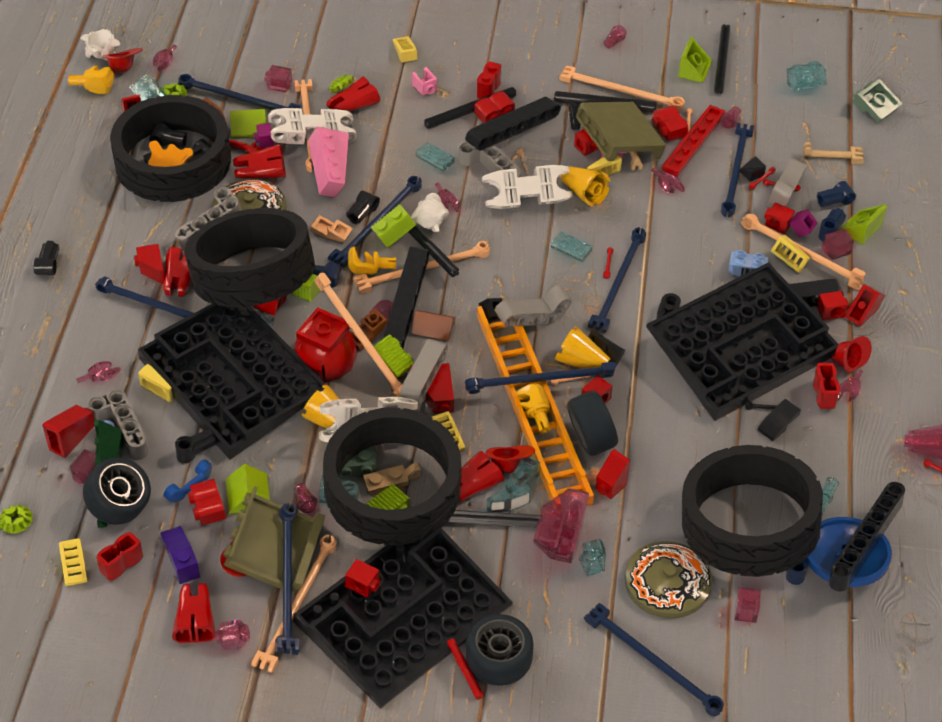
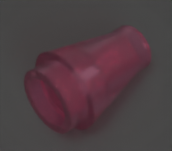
M621 25L614 26L603 41L605 47L610 49L624 40L627 35L625 28Z
M732 107L721 116L722 126L727 129L734 128L737 125L741 110L738 107Z
M304 483L297 484L294 491L296 493L298 509L303 513L313 512L317 508V498Z

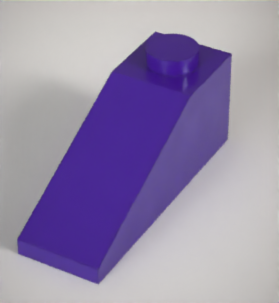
M181 526L161 532V538L179 584L200 578L197 559Z

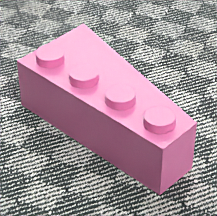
M317 126L310 136L308 143L319 195L336 198L345 185L349 133Z

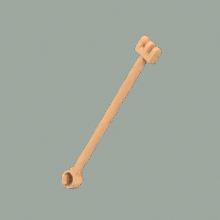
M565 66L559 76V80L570 83L572 79L667 104L668 106H674L678 112L683 109L685 103L682 97L668 98L576 73V68L571 66Z
M308 79V84H305V80H301V84H299L298 80H294L295 92H301L303 115H310L308 91H313L312 79ZM306 138L308 159L305 162L306 170L312 173L313 162L308 143L309 138Z
M747 214L742 218L741 224L747 230L756 229L775 240L782 236L760 224V221H758L757 216L754 214ZM794 242L810 259L848 278V286L855 290L861 289L864 281L863 278L866 274L864 271L856 267L849 271Z
M480 241L471 250L447 257L452 262L473 256L485 258L490 254V247L486 241ZM435 260L428 261L426 270L440 265ZM403 269L368 278L365 273L355 276L353 280L360 294L372 292V285L401 277Z
M320 273L315 279L316 286L321 292L324 290L390 382L394 390L392 396L400 397L401 382L396 379L333 291L329 278L325 273Z
M324 535L320 540V552L292 602V621L294 613L301 606L326 557L337 549L336 538L332 535L331 542L330 535ZM283 621L266 652L257 651L252 660V666L257 667L261 660L260 669L265 670L269 663L268 672H274L279 663L278 657L274 656L275 639L277 636H283Z

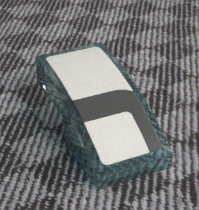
M525 485L511 494L505 489L487 498V512L503 513L527 505L531 501V489Z

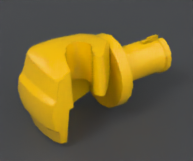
M96 65L89 70H85L84 75L69 74L68 83L70 86L84 85L85 89L92 93L108 94L112 89L115 76L110 67L98 70Z
M351 247L348 251V266L355 275L365 273L366 275L377 274L379 268L396 269V257H379L377 251H373L372 257L365 251V262H361L355 247Z
M534 383L519 389L516 394L520 399L527 400L530 398L528 402L520 403L524 409H527L528 418L536 420L541 434L547 433L546 428L550 431L552 427L546 415L550 411V404L544 388L540 384Z

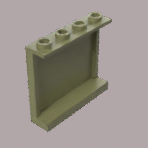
M634 102L581 103L576 118L607 161H614L617 152L652 151L657 159L661 158L666 144Z
M254 486L251 493H246L242 502L245 508L244 510L241 509L236 521L239 524L238 527L234 526L229 539L233 541L231 545H227L223 556L226 557L223 566L283 590V524L279 517V510L282 505L256 495L258 487ZM297 512L292 522V594L294 595L298 593L303 585L323 525L325 515L318 512L314 519Z

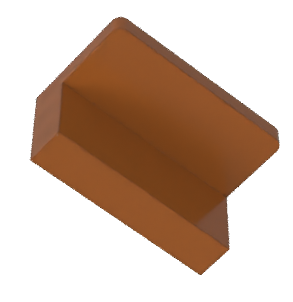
M417 310L414 314L411 333L449 340L451 328L455 324L456 317Z

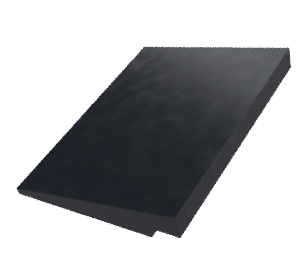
M769 262L646 325V328L714 421L744 406L746 402H751L816 367L818 363L831 359L839 345L828 333L829 327Z
M210 304L154 334L155 340L138 348L141 362L144 365L149 364L172 387L173 397L203 431L210 429L213 432L216 445L229 460L302 410L317 390L323 391L324 388L322 386L326 385L251 306L224 307Z
M440 527L425 539L414 543L386 545L364 561V563L379 570V579L381 580L377 591H373L368 598L345 587L344 576L295 612L293 622L381 709L452 653L447 645L448 640L454 638L458 646H461L466 642L468 633L475 623L486 616L501 614L513 602Z

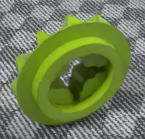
M342 75L333 80L328 89L332 93L339 92L352 84L354 78L352 75Z
M171 82L170 85L165 84L164 87L160 88L159 96L183 95L185 97L187 96V90L184 85H179V83L172 84Z
M20 503L17 506L10 504V507L3 509L2 514H0V528L11 534L25 531L33 521L32 511ZM16 514H18L19 518H16L14 522H12V518L15 517Z

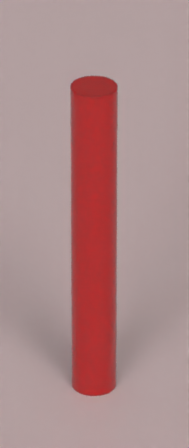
M454 638L448 640L447 645L476 700L483 698L484 694Z

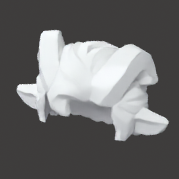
M108 29L92 31L80 37L81 40L85 41V55L87 58H90L92 55L97 59L108 61L107 58L102 56L115 54L114 47L120 46L119 40L115 39Z
M431 193L426 196L424 201L418 203V207L413 212L411 218L416 224L431 229L433 232H439V227L448 217L449 212L441 202L439 195Z

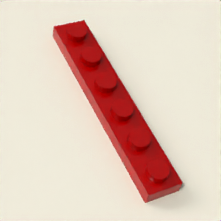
M709 105L662 165V171L678 177L723 119L725 110Z

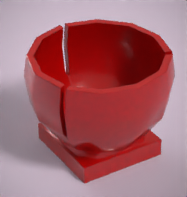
M317 307L296 332L297 339L293 351L322 381L323 365L326 382L340 379L350 372L357 357V349L347 322L343 318Z

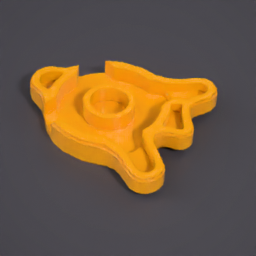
M151 141L149 148L152 154L148 165L170 167L186 164L193 157L194 153L191 148L179 150L174 144H170L166 150H163L157 141Z

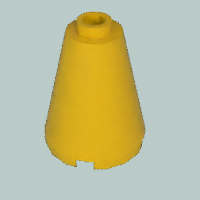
M568 166L570 173L561 175V181L585 204L594 206V204L599 205L602 203L610 189L607 187L608 181L610 182L608 174L603 171Z
M576 326L569 332L561 345L562 351L560 353L557 352L555 360L580 369L601 367L602 363L609 362L611 359Z
M323 385L324 390L321 392L317 390L304 407L306 414L302 413V417L321 427L329 428L335 423V417L322 414L320 412V405L340 398L331 387Z

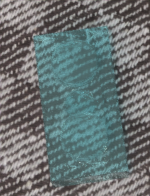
M426 142L416 150L418 158L442 172L455 163V157L429 142Z
M562 231L551 242V248L581 262L592 252L593 247Z

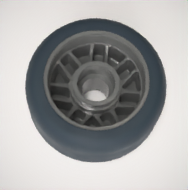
M586 392L572 398L567 403L568 413L575 432L589 455H598L614 448L618 444L615 425L598 392Z
M118 457L100 462L88 475L83 486V499L90 513L104 523L115 525L125 524L136 518L147 505L151 494L150 481L145 471L135 462Z
M494 614L480 619L470 629L466 640V660L470 670L478 679L491 685H509L520 680L530 669L533 660L534 644L531 632L523 622L509 615Z

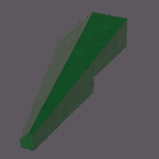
M94 420L96 438H94L96 445V467L106 459L122 457L124 438L121 429L104 421ZM97 520L98 528L107 527L108 523Z

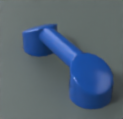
M205 459L200 461L195 468V472L198 475L181 489L176 484L169 485L164 491V497L170 502H178L184 499L186 494L191 491L190 485L208 480L212 470L211 463Z

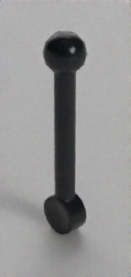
M750 401L745 403L747 410L753 408L774 409L777 406L753 404Z

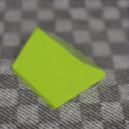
M693 37L689 38L681 56L678 77L703 82L712 59Z
M266 110L230 111L231 137H254V133L257 132L256 125L266 124Z
M882 204L859 210L839 229L840 232L863 245L883 225L887 205Z
M244 463L226 478L229 514H236L241 509L244 510L245 505L242 504L247 492H252L254 486L258 487L256 495L270 500L267 473Z

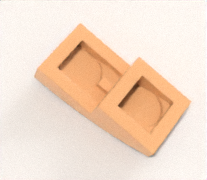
M321 215L317 217L310 228L312 233L338 242H345L353 230L352 227L339 220L333 223Z

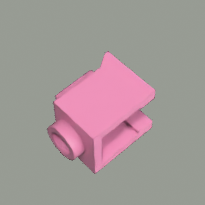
M425 67L424 79L422 80L415 72L412 73V87H415L422 96L433 94L437 90V78Z

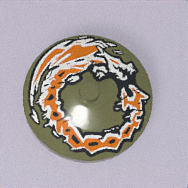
M245 179L226 186L238 199L242 210L255 208L287 210L284 193L280 188L268 181ZM214 199L213 207L217 205L216 199Z
M659 541L643 546L631 556L626 567L625 585L630 598L642 610L662 618H680L696 612L705 604L711 591L712 574L707 562L700 559L690 547L677 542Z

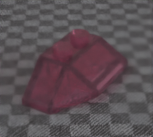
M567 489L563 494L543 505L533 542L550 559L572 563L575 559L589 499L588 492Z

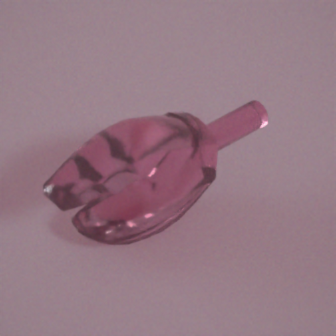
M175 44L169 50H161L154 56L153 66L161 62L157 67L159 72L171 64L172 52L177 48Z
M652 168L651 171L658 176V183L664 191L674 193L675 189L673 186L682 192L685 191L682 182L676 176L667 172L660 173L656 168Z
M437 182L435 186L438 189L437 194L441 198V202L446 209H448L447 203L452 204V207L458 212L460 208L456 196L449 192V190L442 189L439 182Z
M109 361L97 362L88 369L87 375L76 378L77 383L91 379L92 382L106 381L117 375L121 368L115 367L110 369L112 363Z
M859 369L855 377L851 376L840 384L837 401L841 399L844 392L851 393L849 402L859 395L861 391V381L859 378L863 373L862 370Z

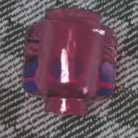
M240 619L221 622L218 630L215 632L216 642L224 650L243 648L247 641L250 640L249 627Z

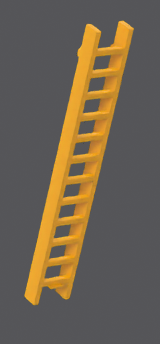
M482 306L477 307V319L500 376L509 377V373L531 369L533 374L542 373L524 327L514 326L516 334L494 338L491 330L505 328L506 326L502 321L489 324ZM519 340L522 348L500 352L497 344ZM523 354L526 355L528 360L526 363L508 367L505 366L503 361L505 358ZM538 381L504 385L528 446L535 449L532 457L537 462L536 467L554 512H560V496L577 492L583 493L588 506L593 505L594 494L547 382ZM534 383L540 384L544 388L550 404V411L548 413H550L553 422L549 423L552 429L556 428L559 435L558 438L536 442L533 433L539 432L538 425L530 427L527 420V411L524 412L520 405L521 402H528L530 398L527 400L520 399L516 394L515 388ZM563 444L566 452L563 454L543 458L539 450ZM569 459L572 469L549 474L546 467L547 464ZM575 475L579 483L576 486L556 490L553 480Z

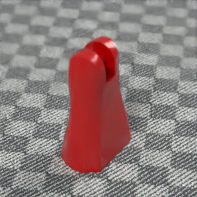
M362 76L344 91L331 97L326 105L329 109L351 112L359 108L378 104L380 102V95L378 90Z
M281 144L240 155L233 159V166L244 167L234 171L235 178H286Z
M170 247L166 253L163 290L165 295L172 296L174 289H178V297H184L192 282L186 262L185 250L183 254L181 248Z
M482 450L476 453L461 468V490L458 503L504 482L501 469L494 462H490L489 457Z
M198 583V595L192 596L191 585L183 584L179 594L172 639L177 643L210 642L216 637L208 586L206 583Z

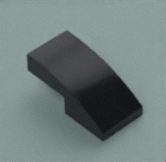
M784 399L763 420L758 427V431L774 441L786 431L787 425L800 415L801 409L787 399Z

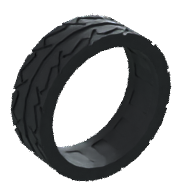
M183 95L158 96L154 99L150 98L130 107L129 110H126L118 117L110 134L116 174L119 175L117 177L121 184L141 198L153 201L160 200V202L184 201L188 198L192 199L212 190L214 186H217L225 178L231 164L227 123L224 122L225 118L221 112L206 101L190 96L184 97ZM158 123L167 125L171 130H189L199 133L214 143L198 159L178 166H151L141 163L129 155L132 148L138 142L151 135Z
M277 208L247 209L218 217L200 227L198 231L196 230L189 237L186 243L187 247H185V257L193 289L205 302L217 304L218 306L245 307L277 300V298H282L300 288L312 276L315 269L313 267L315 266V260L306 222L294 212ZM265 247L284 249L277 255L257 263L240 266L216 265L233 254L250 249Z
M384 407L370 410L367 413L364 412L352 417L340 426L339 430L337 429L330 438L323 458L324 495L327 506L331 509L330 513L335 521L347 532H352L351 534L359 539L379 545L383 543L384 545L414 543L425 539L438 528H442L456 511L461 490V453L458 444L454 442L455 439L449 430L437 420H433L432 417L420 411L407 408L400 409L399 407ZM384 443H400L419 448L431 455L441 465L446 479L440 489L428 500L409 508L386 510L369 506L351 496L342 486L339 476L347 462L360 451Z
M741 445L715 451L701 459L689 471L683 484L682 528L684 536L688 540L686 542L700 559L708 562L707 564L720 571L734 575L760 577L790 570L803 562L805 558L807 559L819 541L823 490L820 481H817V476L807 464L800 459H796L794 455L780 449L760 445ZM749 484L771 487L787 494L800 505L804 515L794 525L784 531L771 535L746 536L731 533L717 527L706 519L699 508L711 495L722 489Z

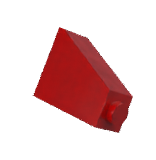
M442 363L426 393V404L434 414L447 411L450 413L454 412V395L449 363Z
M76 404L44 422L42 426L49 450L66 458L93 429V412Z

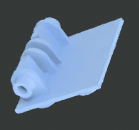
M742 250L731 251L728 273H732L731 275L741 276L743 267L744 275L746 268H749L750 272L752 269L754 270L768 263V257L761 253L753 255L747 254Z

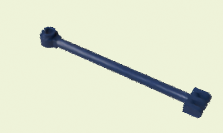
M182 74L180 78L178 77L179 85H184L185 89L196 87L271 110L282 108L302 109L298 104L290 103L286 107L196 81L189 74Z
M737 123L735 134L740 135L727 199L721 206V213L724 217H726L727 211L728 217H732L735 214L736 205L734 197L747 136H753L754 125H751L750 129H747L748 124H744L743 128H740L741 123Z
M418 176L409 177L406 187L342 251L335 249L328 256V260L334 261V263L340 264L341 267L345 268L348 265L349 249L351 247L356 248L373 231L371 227L377 221L383 219V216L389 214L392 209H395L411 192H418L422 187L421 178H418Z
M640 227L632 231L631 246L599 316L592 314L588 322L589 328H592L593 324L596 323V330H599L601 325H603L602 331L607 332L610 325V319L606 318L638 246L646 240V232L643 228L641 229V234H639Z
M106 276L99 278L95 284L96 289L105 294H111L112 292L184 318L193 314V312L115 286L112 280Z
M605 362L601 364V367L491 379L473 377L465 380V387L469 394H477L480 392V389L491 386L600 375L601 378H609L614 375L616 363Z
M287 503L279 510V517L283 524V636H277L275 639V652L281 653L282 645H284V654H289L292 646V654L298 655L299 638H292V522L297 515V509L294 504Z
M598 603L595 606L596 609L593 608L589 612L590 614L584 616V620L593 628L602 624L702 702L710 716L720 715V712L723 711L724 702L719 696L707 695L607 618L610 615V610L601 603Z

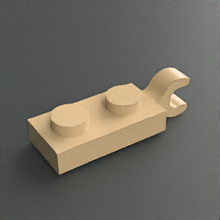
M413 463L406 469H404L403 465L365 474L363 479L368 494L371 496L381 493L391 484H394L397 488L408 486L409 480L421 477V469L419 463Z

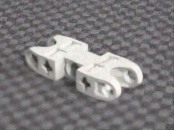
M282 108L272 110L268 114L269 123L276 126L271 130V138L278 143L304 144L305 138H310L317 126L353 134L352 137L348 138V144L354 142L357 138L356 131L348 127L353 123V115L348 111L321 109L320 115H303L302 109ZM278 115L280 119H272V117ZM344 117H349V118H350V119L347 120V121L341 120V119L344 118ZM283 133L282 136H275L274 134Z
M563 165L536 166L534 169L535 176L518 178L516 169L499 170L482 176V182L496 186L499 191L498 196L494 197V199L485 201V207L493 209L518 208L521 205L520 198L536 196L538 198V205L555 204L573 197V192L559 188L556 180L561 175L570 173L569 167Z
M378 397V407L361 408V404L357 399H337L325 402L320 405V412L335 417V423L333 426L326 428V430L320 431L319 439L328 443L340 426L361 413H367L370 410L384 407L416 410L418 409V402L403 397Z

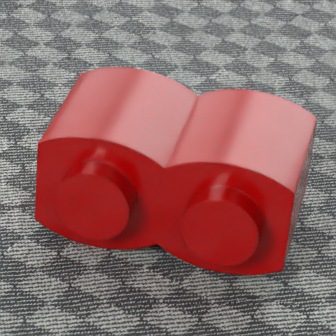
M491 61L485 64L483 72L477 78V98L480 99L494 94L495 90L499 88L501 84V64Z
M504 91L497 92L491 97L481 99L474 104V113L483 123L515 110V103Z
M674 106L653 111L652 124L660 130L661 136L667 141L686 136L689 126Z
M818 363L816 367L813 387L817 392L816 402L820 409H835L840 384L836 379L837 370L833 363Z
M215 479L190 485L191 492L187 493L190 505L195 504L196 508L192 509L196 521L200 520L201 526L226 519Z
M132 532L121 535L113 545L103 548L97 554L96 559L99 571L110 581L121 576L126 568L140 562L144 555L140 540Z

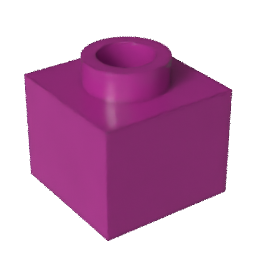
M270 123L256 125L257 132L254 133L255 143H259V146L262 148L274 146V141L271 138L272 128Z
M809 209L797 212L789 222L798 237L809 235L818 224Z

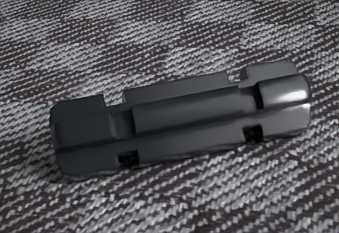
M570 102L568 109L570 112L571 129L579 130L581 124L576 118L579 110L578 104Z

